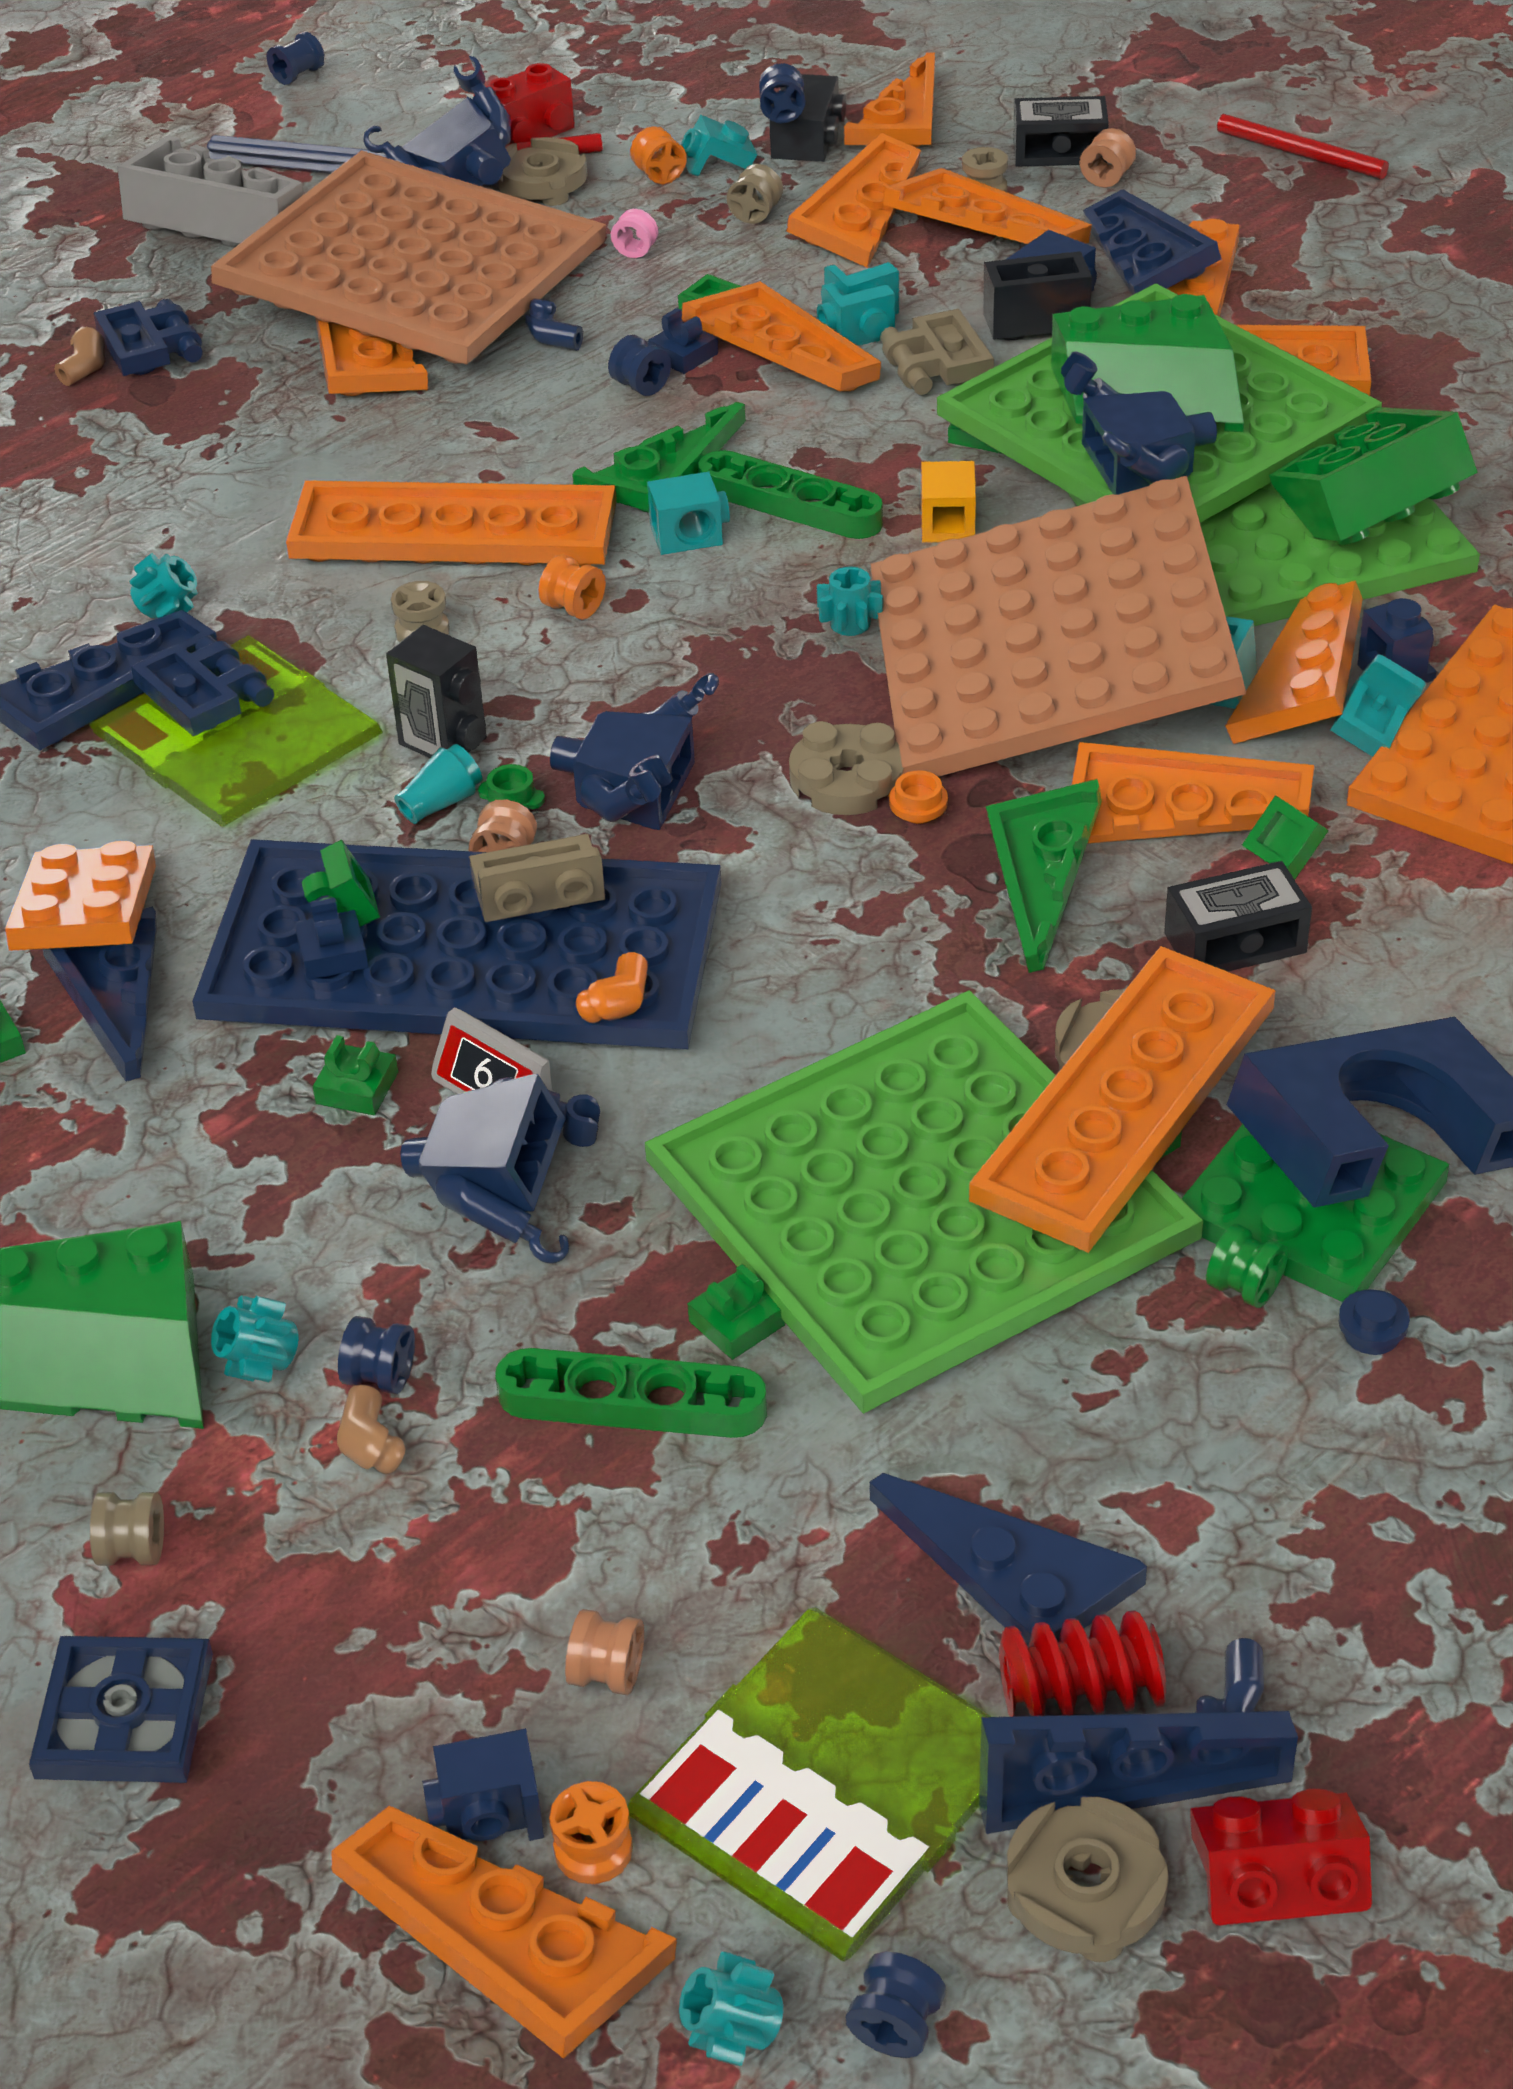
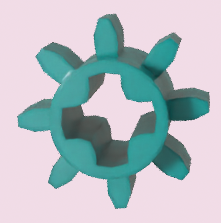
M151 553L133 567L137 575L129 580L132 585L130 590L131 598L135 606L144 615L156 619L180 610L189 612L194 608L191 599L198 594L196 590L197 577L185 560L175 555L170 556L167 553L158 559L157 556Z
M842 567L835 570L829 577V584L817 585L819 621L821 623L830 621L832 630L845 636H855L866 632L871 626V618L878 619V613L883 611L881 581H870L869 573L858 567Z
M241 1295L238 1297L237 1307L228 1306L219 1313L212 1329L211 1346L213 1353L217 1357L228 1359L224 1369L226 1376L252 1382L255 1379L270 1382L273 1370L282 1371L291 1364L298 1348L299 1334L297 1326L293 1321L282 1318L286 1307L285 1302L257 1295L255 1298Z
M725 1951L719 1955L717 1970L708 1967L696 1969L687 1979L679 2002L681 2023L687 2030L693 2031L688 2041L689 2046L706 2051L708 2058L736 2066H742L746 2047L755 2050H763L768 2047L776 2038L783 2019V2000L781 1994L774 1987H770L775 1975L774 1972L756 1966L754 1960Z

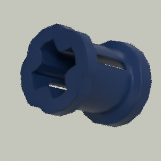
M304 31L296 35L294 42L284 47L281 45L271 47L267 51V64L270 72L279 83L289 85L297 79V75L307 69L316 71L322 68L324 65V50L315 36L308 31Z

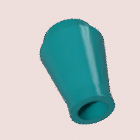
M453 744L448 749L439 748L409 784L394 796V800L404 817L411 823L417 824L424 817L474 795L476 791L475 786L483 780L482 773L473 757L463 747Z

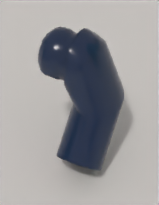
M533 299L529 305L530 313L525 315V323L534 339L545 345L579 350L583 341V328L553 319L556 312L554 302Z
M1238 1638L1227 1646L1225 1651L1224 1698H1215L1210 1695L1201 1696L1196 1701L1195 1713L1254 1711L1264 1691L1263 1649L1259 1643L1249 1638Z

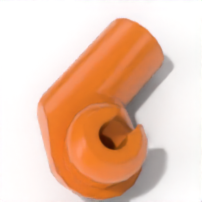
M635 952L622 954L617 960L615 976L597 980L590 984L589 989L579 992L576 998V1008L581 1018L589 1023H596L602 1019L614 1020L635 1013L643 1002L648 962L645 957Z

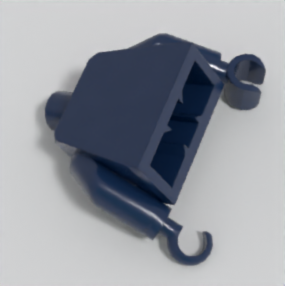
M469 56L475 69L473 74L469 76L461 75L456 65L453 71L460 87L466 92L474 93L475 96L472 99L466 97L404 146L397 145L394 148L388 141L382 145L371 143L369 140L370 134L381 132L380 126L369 127L364 133L363 141L368 150L377 154L384 153L388 159L478 186L483 184L493 185L500 180L503 169L511 162V157L505 148L511 141V119L493 89L485 87L486 77L479 60L474 56Z
M1077 351L1072 352L1061 368L1064 385L1071 394L1081 395L1083 393L1082 445L1112 494L1119 495L1144 488L1159 480H1172L1183 476L1188 477L1193 472L1194 447L1216 442L1217 428L1213 414L1211 412H1204L1186 416L1173 395L1166 391L1131 394L1118 393L1101 378L1092 380L1098 371V367L1088 356Z
M714 673L702 676L689 693L680 690L653 711L642 713L605 711L600 713L584 740L560 735L556 736L550 752L551 768L553 770L574 773L576 801L581 807L593 810L608 822H616L622 819L647 828L660 830L695 763L692 717L698 713V703L703 700L704 695H712L719 685L718 676Z
M539 1074L527 1075L516 1079L511 1077L500 1078L486 1087L449 1096L441 1102L429 1135L410 1138L403 1142L400 1151L402 1167L409 1177L424 1176L435 1192L438 1201L443 1206L515 1244L519 1237L529 1242L530 1250L537 1259L545 1263H557L568 1254L570 1245L567 1236H559L561 1247L559 1252L545 1250L540 1244L539 1239L542 1230L528 1223L531 1214L527 1212L535 1210L562 1128L563 1136L569 1143L579 1147L593 1145L597 1139L600 1106L595 1098L589 1095L573 1096L567 1103L560 1101V1093L548 1090Z

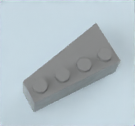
M171 135L164 137L117 166L124 220L142 223L143 227L147 229L157 230L166 228L181 231L185 237L199 238L205 236L219 239L222 244L227 246L239 245L303 196V186L300 181L261 167L252 168L247 171L242 170L241 160L230 156L217 160L211 159L209 149L199 145L191 146L190 151L181 148L180 139Z

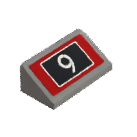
M454 1007L448 1012L432 1065L431 1075L435 1082L455 1094H460L486 1087L500 1078L511 1077L516 1079L527 1075L539 1074L547 1089L552 1091L548 1059L460 1009Z

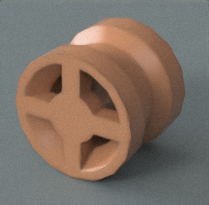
M1104 129L1097 134L1093 142L1086 147L1080 157L1082 174L1095 186L1106 188L1115 185L1136 159L1134 142L1128 134L1119 129Z
M507 799L495 800L486 804L479 815L477 829L471 836L468 850L492 852L530 845L535 838L537 830L534 815L520 803Z
M580 1610L575 1618L567 1647L565 1663L566 1682L569 1685L585 1687L592 1681L605 1683L612 1693L629 1695L635 1686L642 1660L645 1634L642 1619L626 1617L620 1622L615 1623L604 1621L598 1611Z

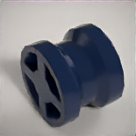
M783 63L772 65L762 73L759 80L760 108L763 114L771 121L777 123H788L795 120L802 114L805 107L804 79L800 71L794 66ZM786 87L783 91H774L775 88Z
M627 335L614 346L608 361V371L611 378L623 385H630L634 391L643 396H652L665 385L671 371V358L667 351L656 345L649 346L648 342L639 336Z
M354 1316L348 1323L340 1344L338 1355L339 1380L342 1384L351 1386L362 1385L366 1381L376 1383L382 1392L400 1393L406 1385L413 1365L415 1353L413 1328L399 1323L392 1324L388 1328L377 1327L371 1318Z
M888 1951L875 1953L869 1959L863 1973L864 1983L867 1988L864 1994L858 1995L852 2000L846 2013V2025L851 2033L863 2044L878 2052L899 2058L916 2057L923 2051L929 2037L926 2019L928 2015L934 2014L940 2009L946 1994V1985L940 1975L930 1966L914 1957Z

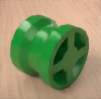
M1233 1224L1222 1235L1210 1258L1206 1273L1207 1285L1219 1291L1231 1288L1241 1293L1245 1303L1255 1308H1261L1271 1298L1283 1276L1288 1260L1287 1246L1272 1240L1266 1243L1253 1239L1250 1229L1239 1224Z

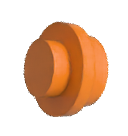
M922 770L910 771L902 774L896 780L895 786L889 794V806L897 817L910 823L922 824L940 817L946 811L948 794L942 786L940 778L935 774Z

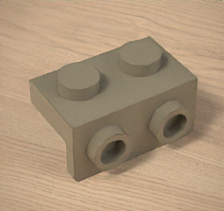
M588 834L469 856L471 875L485 922L605 899L602 858L599 849L596 847L592 848Z

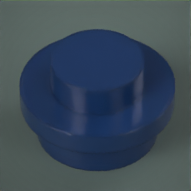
M1368 1289L1357 1291L1349 1295L1342 1302L1338 1322L1346 1341L1352 1348L1364 1354L1380 1355L1393 1350L1403 1340L1408 1332L1410 1315L1405 1304L1396 1296L1385 1291Z

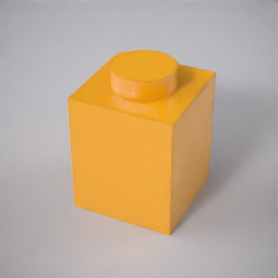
M974 461L921 462L922 542H943L948 539H961L975 535L976 491Z

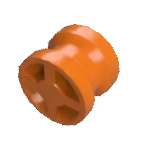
M657 126L645 128L632 141L630 155L633 163L644 171L646 176L654 183L663 185L671 183L684 171L687 162L686 152L683 146L674 140L663 128Z
M564 554L557 555L549 561L543 570L538 588L539 598L544 605L554 609L565 607L569 615L584 620L593 615L600 606L605 593L606 580L602 570L589 564L580 567L577 560Z
M594 1781L573 1784L558 1795L551 1806L549 1821L554 1839V1855L560 1870L566 1877L578 1883L594 1885L610 1881L622 1873L631 1860L633 1849L629 1830V1810L625 1798L616 1788L603 1782ZM581 1834L590 1835L594 1842L583 1841Z

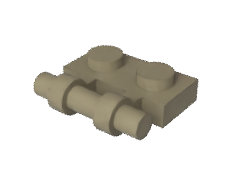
M959 308L912 318L911 330L898 332L896 328L888 327L880 335V340L883 343V354L892 365L898 366L897 373L903 384L907 388L913 389L919 395L927 394L932 389L933 383L930 377L940 375L946 385L963 384L994 368V357Z

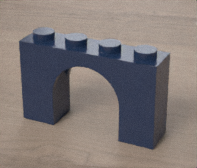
M1455 1016L1244 1053L1226 1104L1314 1208L1368 1197L1389 1146L1350 1101L1363 1100L1384 1103L1414 1115L1431 1127L1474 1175L1513 1167V1077Z

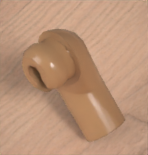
M82 327L72 336L70 346H74V354L55 365V373L63 385L70 386L104 365L105 341L96 329Z
M367 1385L353 1386L348 1392L337 1432L339 1450L354 1463L366 1470L374 1467L382 1474H390L402 1462L406 1450L404 1442L399 1437L388 1435V1428L377 1421L382 1404L380 1392Z

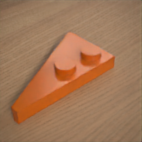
M935 52L926 53L923 57L917 58L910 65V76L904 82L902 79H894L879 93V97L876 100L870 101L863 108V119L858 124L848 121L844 125V145H868L881 133L916 148L921 145H932Z

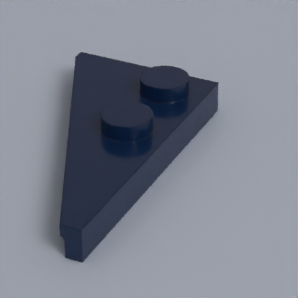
M153 906L143 909L132 944L43 949V956L126 1082L141 1078L157 933L156 911Z
M886 1473L880 1474L869 1482L870 1501L1004 1628L1008 1626L1018 1628L1027 1646H1029L1032 1628L1036 1623H1047L1059 1642L1062 1624L1066 1619L1075 1618L1079 1620L1083 1628H1086L1092 1623L1096 1615L1107 1613L1146 1585L1147 1566L1139 1559Z

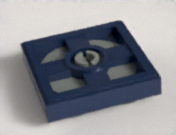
M60 1636L29 1762L33 1778L38 1780L187 1783L213 1656L209 1639Z

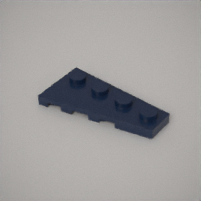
M1124 189L1083 210L1086 222L1092 224L1091 233L1132 295L1155 283L1167 289L1182 280L1195 278L1201 275L1206 267L1221 260L1219 247L1215 240Z
M180 610L118 632L116 634L117 643L108 646H90L87 643L68 650L69 660L42 670L37 662L15 669L16 679L0 684V722L40 751L144 693L134 684L131 665L178 643L189 653L196 651V643L203 636H211L217 641L216 632L184 610Z
M1289 1711L981 1717L979 1808L985 1832L990 1834L1017 1829L1022 1821L1039 1807L1055 1802V1810L1065 1806H1080L1081 1797L1106 1798L1121 1803L1130 1809L1292 1782L1298 1735Z

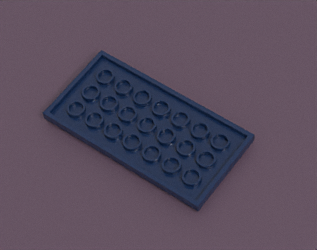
M251 839L192 1001L196 1019L427 1034H442L447 1014L455 1007L511 1039L689 1049L721 888V865L602 859L604 900L485 922L471 875L469 856L487 852L345 844L370 880L380 915L379 918L360 927L366 949L368 968L307 980L294 922L313 917L310 902L305 898L301 882L310 874L326 872L320 850L331 844ZM321 896L312 902L319 901L328 896ZM635 952L645 957L648 962L643 1002L635 1013L614 1020L602 1019L596 1023H589L581 1018L576 1008V998L579 992L589 989L590 984L597 980L615 976L617 960L622 954Z

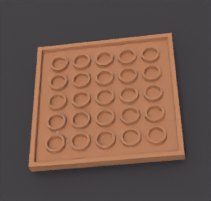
M361 150L211 265V277L213 284L231 289L238 295H250L274 303L279 308L294 309L313 315L323 322H335L357 329L361 334L367 336H379L400 343L407 349H419L441 356L451 363L468 365L530 309L529 305L533 299L544 297L605 242L606 224Z
M1187 476L1172 480H1159L1144 488L1119 495H1106L1094 502L1065 510H1052L1040 517L1011 525H998L990 531L961 539H948L933 547L908 554H895L885 560L870 564L872 580L881 581L883 611L878 613L896 742L899 744L904 773L922 770L931 772L939 777L1246 694Z

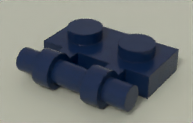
M170 299L160 300L156 307L146 310L140 301L93 312L96 329L103 336L105 345L123 376L147 374L157 367L171 364L169 353L176 352L188 362H196L203 355L201 348L202 340L193 326L189 325V319L184 309L180 305L174 304Z
M211 636L200 638L195 646L196 651L189 653L178 643L131 665L134 684L192 736L213 729L218 724L241 714L239 698L243 701H253L259 707H265L271 703L274 697V691L267 685V679L262 672L252 664L241 663L239 661L240 656L234 648L225 641H216Z

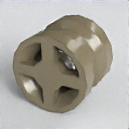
M977 147L964 153L962 156V170L966 173V177L1007 192V180L1003 177V173L1008 169V156L1004 151L992 147Z
M749 165L728 190L727 204L730 211L737 219L744 223L755 224L762 222L781 199L783 194L782 181L779 175L766 165Z
M413 581L399 586L392 593L391 606L394 615L398 617L394 628L399 642L422 624L449 635V620L446 614L443 613L446 607V596L443 588L438 584L429 581Z
M115 1492L97 1493L93 1501L90 1518V1545L94 1563L97 1566H112L120 1558H134L140 1565L158 1564L164 1540V1512L160 1494L158 1492H142L135 1499H120Z

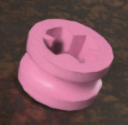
M640 209L625 211L611 230V241L614 247L622 255L629 258L643 257L658 237V226L655 220L647 212ZM629 227L636 229V236L640 240L633 238V231Z

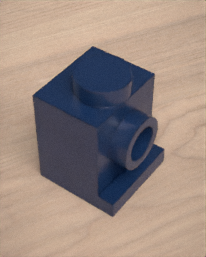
M1400 598L1363 610L1357 665L1363 671L1377 655H1383L1419 677L1425 683L1431 682L1436 678L1437 671L1429 664L1430 649L1434 643L1433 628L1424 617H1421V606L1411 599Z
M526 1729L433 1746L438 1778L422 1781L429 1824L435 1827L446 1825L448 1833L463 1840L487 1841L495 1839L505 1832L527 1828L529 1841L544 1838L540 1803Z

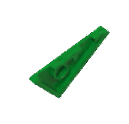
M735 402L732 405L722 406L705 413L706 424L685 434L683 428L677 425L645 439L637 446L613 453L614 465L595 473L585 466L578 468L572 473L573 485H615L616 503L635 507L643 512H649L647 481L699 473L698 462L701 457L707 453L720 450L746 422L745 404Z
M1098 779L986 806L993 840L1028 973L1044 970L1102 803Z

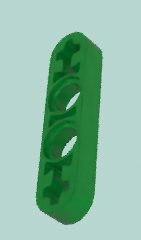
M713 451L702 456L698 462L699 473L710 472L717 492L725 491L730 503L853 539H865L875 536L883 527L882 499L871 491L733 451ZM807 500H820V501L808 502Z
M523 1348L508 1353L500 1360L495 1369L500 1405L510 1415L523 1419L737 1438L755 1433L763 1426L767 1418L766 1387L764 1381L753 1370L739 1366ZM526 1379H533L529 1388H520L524 1386ZM560 1380H564L565 1392L563 1393L560 1392ZM596 1380L606 1381L615 1386L614 1391L608 1396L597 1399L587 1398L578 1393L584 1384ZM670 1386L678 1388L684 1393V1396L678 1402L670 1405L655 1404L647 1398L653 1390L660 1387ZM697 1393H703L704 1405H697ZM733 1397L742 1398L739 1402V1407H729Z

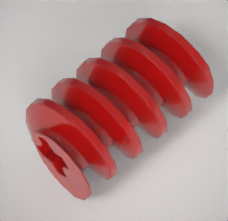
M1135 1610L1127 1611L1123 1615L1119 1633L1109 1616L1105 1614L1096 1615L1092 1621L1089 1638L1079 1620L1075 1618L1064 1621L1059 1642L1050 1626L1045 1622H1039L1033 1626L1029 1646H1027L1019 1629L1015 1626L1005 1627L1002 1631L999 1661L1009 1717L1015 1715L1016 1704L1023 1702L1031 1716H1044L1047 1699L1054 1698L1063 1715H1074L1078 1695H1086L1095 1715H1104L1108 1691H1116L1126 1712L1134 1711L1139 1687L1147 1688L1156 1708L1164 1707L1166 1676L1159 1636L1154 1624L1151 1623L1148 1628L1141 1614Z

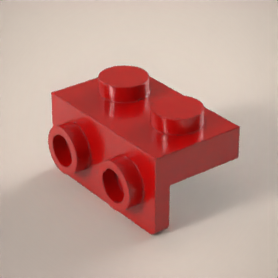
M535 63L529 65L525 71L507 78L493 79L485 86L486 88L491 87L510 116L511 141L509 144L530 142V139L553 137L575 128L571 78L548 64Z
M1306 1789L1297 1792L1292 1798L1256 1801L1248 1797L1233 1796L1222 1798L1216 1801L1213 1806L1190 1808L1191 1837L1207 1874L1208 1910L1215 1925L1362 1912L1371 1908L1370 1836L1347 1793L1336 1794L1325 1789Z

